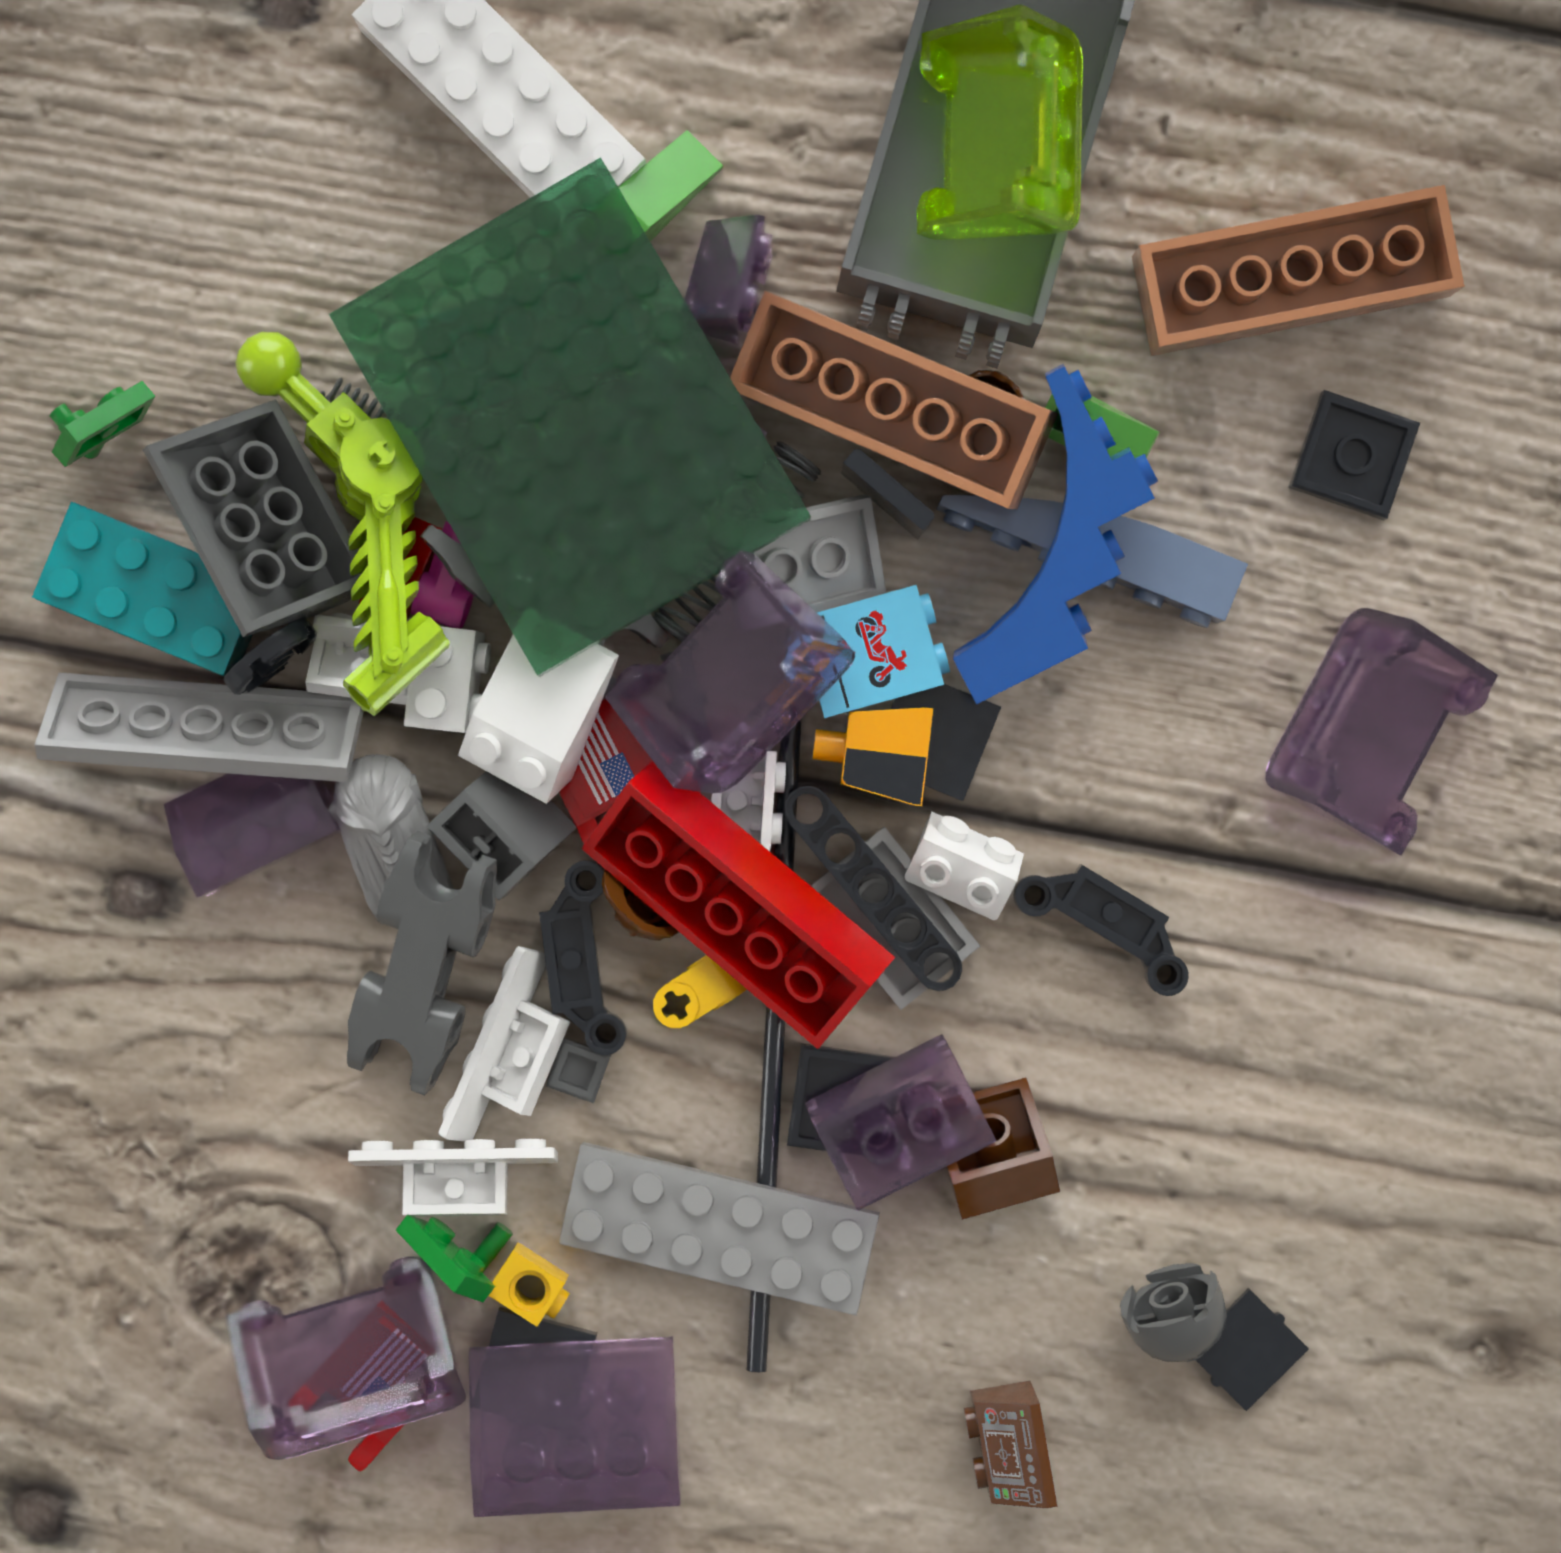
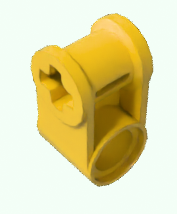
M705 955L686 968L687 971L669 981L657 991L653 1000V1011L656 1018L663 1025L669 1028H682L712 1009L713 1011L717 1010L747 989ZM673 991L677 996L686 994L689 997L690 1002L685 1006L687 1012L685 1017L679 1018L676 1013L667 1016L663 1012L662 1008L668 1003L665 996L667 992Z

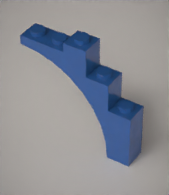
M1064 364L1045 373L1060 413L1066 447V487L1057 532L1040 570L1018 601L988 630L959 647L953 653V660L976 704L1088 649L1087 640L1084 635L1092 631L1089 622L1079 603L1069 607L1067 601L1120 575L1121 571L1116 561L1125 557L1113 531L1110 529L1102 533L1099 526L1155 498L1149 486L1157 483L1158 480L1145 454L1134 458L1128 447L1112 456L1109 455L1107 449L1116 444L1102 417L1092 421L1083 403L1091 399L1092 396L1079 370L1068 374Z

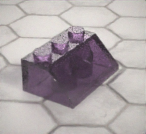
M227 773L164 804L175 854L197 898L218 892L341 832L338 823L329 812V806L333 801L323 780Z
M943 1034L805 1102L813 1126L857 1211L996 1142Z

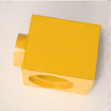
M517 1242L492 1281L496 1287L489 1296L537 1327L545 1314L554 1319L567 1300L570 1292L563 1289V1286L569 1274ZM526 1275L537 1276L545 1285V1293L538 1298L525 1296L519 1289V1279Z

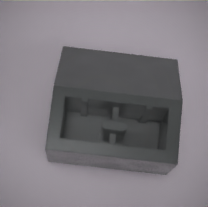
M487 771L466 787L427 825L468 869L482 855L497 860L495 897L498 900L505 898L577 828L552 800L546 804Z

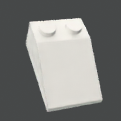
M529 607L525 610L472 714L458 756L547 804L573 779L619 655Z

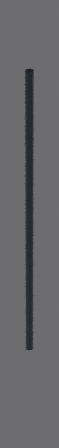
M796 618L787 620L779 756V762H786L784 793H777L776 813L783 814L781 844H775L774 855L792 871H794L796 831L785 816V803L792 791L798 788L805 648ZM797 799L792 807L795 818L797 817ZM766 1006L756 1183L777 1187L785 1021ZM752 1290L750 1292L746 1370L760 1373L767 1371L771 1295Z

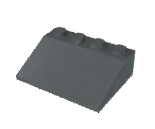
M276 399L152 443L143 449L243 637L287 625L300 618L308 619L351 600V589L363 573L361 572L354 576L350 575V563L358 550H349L348 540L350 535Z

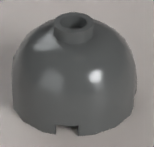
M1173 1264L1154 1270L1145 1275L1147 1281L1151 1282V1284L1142 1287L1137 1293L1132 1285L1125 1292L1120 1303L1123 1321L1134 1342L1152 1358L1165 1362L1194 1361L1203 1356L1220 1339L1225 1328L1227 1312L1217 1276L1211 1270L1210 1275L1203 1273L1201 1266L1198 1264Z

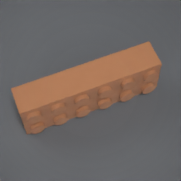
M1445 185L1142 244L1138 246L1132 255L1151 356L1448 298L1465 287Z
M764 291L726 385L727 389L1007 509L1017 510L1058 416V413L767 291Z

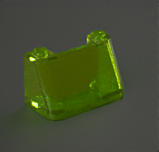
M1022 4L922 33L921 73L933 88L946 94L944 188L935 187L922 193L916 210L917 234L932 240L1048 235L1070 231L1075 228L1079 221L1081 204L1083 88L1082 48L1075 33L1068 27Z

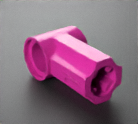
M445 521L442 530L452 540L464 545L475 544L485 535L474 529ZM434 554L429 572H424L419 581V592L413 600L411 615L421 612L425 616H430L438 624L462 629L468 617L474 596L449 575L436 554Z

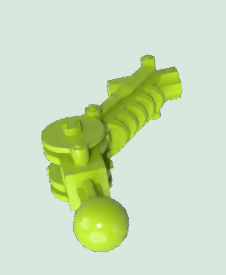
M259 332L247 338L238 350L235 362L238 376L247 389L259 396H280L307 422L304 444L336 474L335 488L339 502L347 513L360 521L348 540L350 551L360 548L350 563V575L354 576L363 572L351 589L352 601L364 597L353 613L352 625L358 626L365 623L356 636L353 645L354 652L368 647L369 657L344 679L343 686L351 698L364 711H368L375 716L446 651L450 645V641L443 633L442 628L430 616L417 612L408 622L406 617L407 608L419 592V582L414 581L405 585L416 570L418 562L417 556L405 559L416 542V531L403 533L415 516L414 504L419 498L426 467L423 448H421V444L412 430L395 420L382 417L371 419L344 392L330 403L301 375L302 362L300 353L292 340L278 332Z

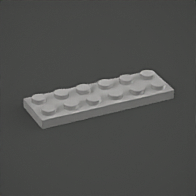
M58 673L35 742L37 759L348 782L364 710L350 697L312 693L302 690L258 687L249 693L246 691L240 695H235L228 685Z
M583 1142L579 1149L559 1244L857 1316L880 1212Z

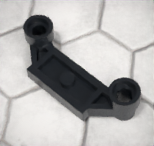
M583 860L573 864L566 872L565 887L549 911L539 912L552 1014L564 1013L585 1033L586 1043L592 1051L600 1055H610L617 1052L623 1046L627 1037V1028L624 1021L618 1015L611 1013L604 1006L591 908L592 902L604 892L602 888L604 869L594 861ZM582 871H590L594 874L596 884L593 889L587 890L580 886L578 878ZM604 1023L611 1024L616 1030V1037L611 1040L603 1039L598 1032L599 1026Z
M1079 864L1075 873L1049 877L1028 875L1016 884L1013 898L1016 906L1023 913L1038 917L1056 908L1141 959L1145 969L1146 982L1156 993L1163 996H1173L1180 993L1186 987L1189 979L1187 966L1180 958L1175 956L1165 929L1169 916L1082 864ZM1036 885L1040 888L1041 897L1038 902L1028 904L1025 900V891L1028 887ZM1162 965H1169L1171 968L1169 979L1159 982L1156 975L1157 970Z

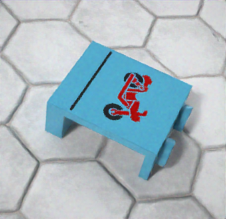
M917 585L796 618L824 718L944 685L942 674L950 672L943 643L933 645L928 625L936 623L930 596L928 593L919 595Z

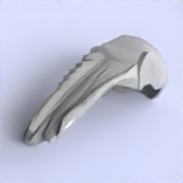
M370 754L355 759L352 762L348 782L336 781L334 800L329 806V812L339 825L352 867L361 885L366 902L374 916L376 917L385 881L395 867L407 839L417 831L432 836L433 849L430 866L433 875L439 883L453 889L434 834L427 827L430 822L422 805L423 799L415 774H412L404 763L392 756Z

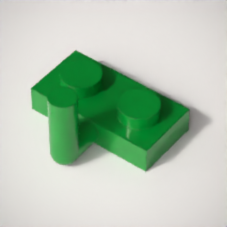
M140 381L125 391L122 387L111 390L99 401L97 407L88 413H85L82 409L73 413L66 404L59 405L49 415L61 432L52 453L64 467H67L83 456L88 459L98 457L106 442L143 420L155 395L143 381Z
M407 1214L396 1229L397 1233L454 1293L482 1303L496 1287L483 1273L513 1235L511 1230L505 1225L497 1222L474 1253L465 1248H459L452 1241L455 1237L452 1229L435 1217L425 1221Z

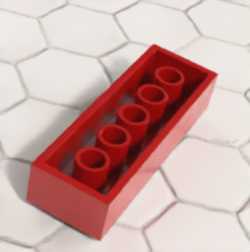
M658 757L652 760L626 784L581 848L817 1049L821 1047L895 958V956Z

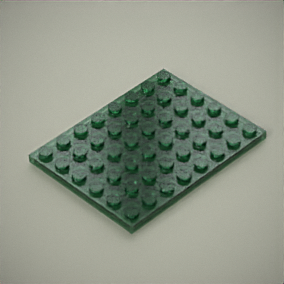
M601 157L329 314L538 677L543 676L811 520V515Z

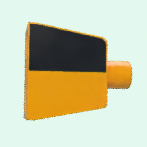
M933 708L848 712L846 732L816 729L812 759L842 763L840 783L911 805L922 806Z

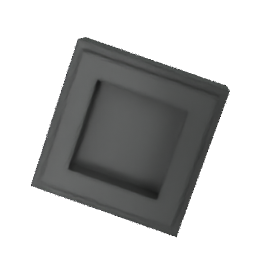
M564 1037L546 1087L594 1103L611 1054H597L588 1045Z

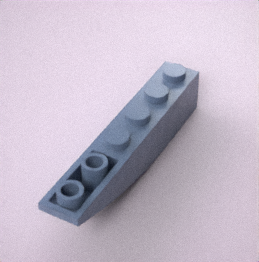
M943 495L936 510L946 514L943 519L945 523L958 529L972 532L975 525L992 532L990 540L1002 547L1019 551L1022 544L1039 551L1038 560L1043 562L1057 532L1063 503L1022 498L1017 510L1007 509L977 495ZM1119 516L1099 526L1102 533L1110 529L1113 531L1125 557L1116 561L1121 574L1098 586L1113 590L1116 583L1135 590L1132 596L1134 600L1157 609H1161L1163 602L1182 610L1179 616L1181 619L1203 628H1208L1210 622L1218 624L1226 620L1248 566L1247 563L1154 525L1124 516Z

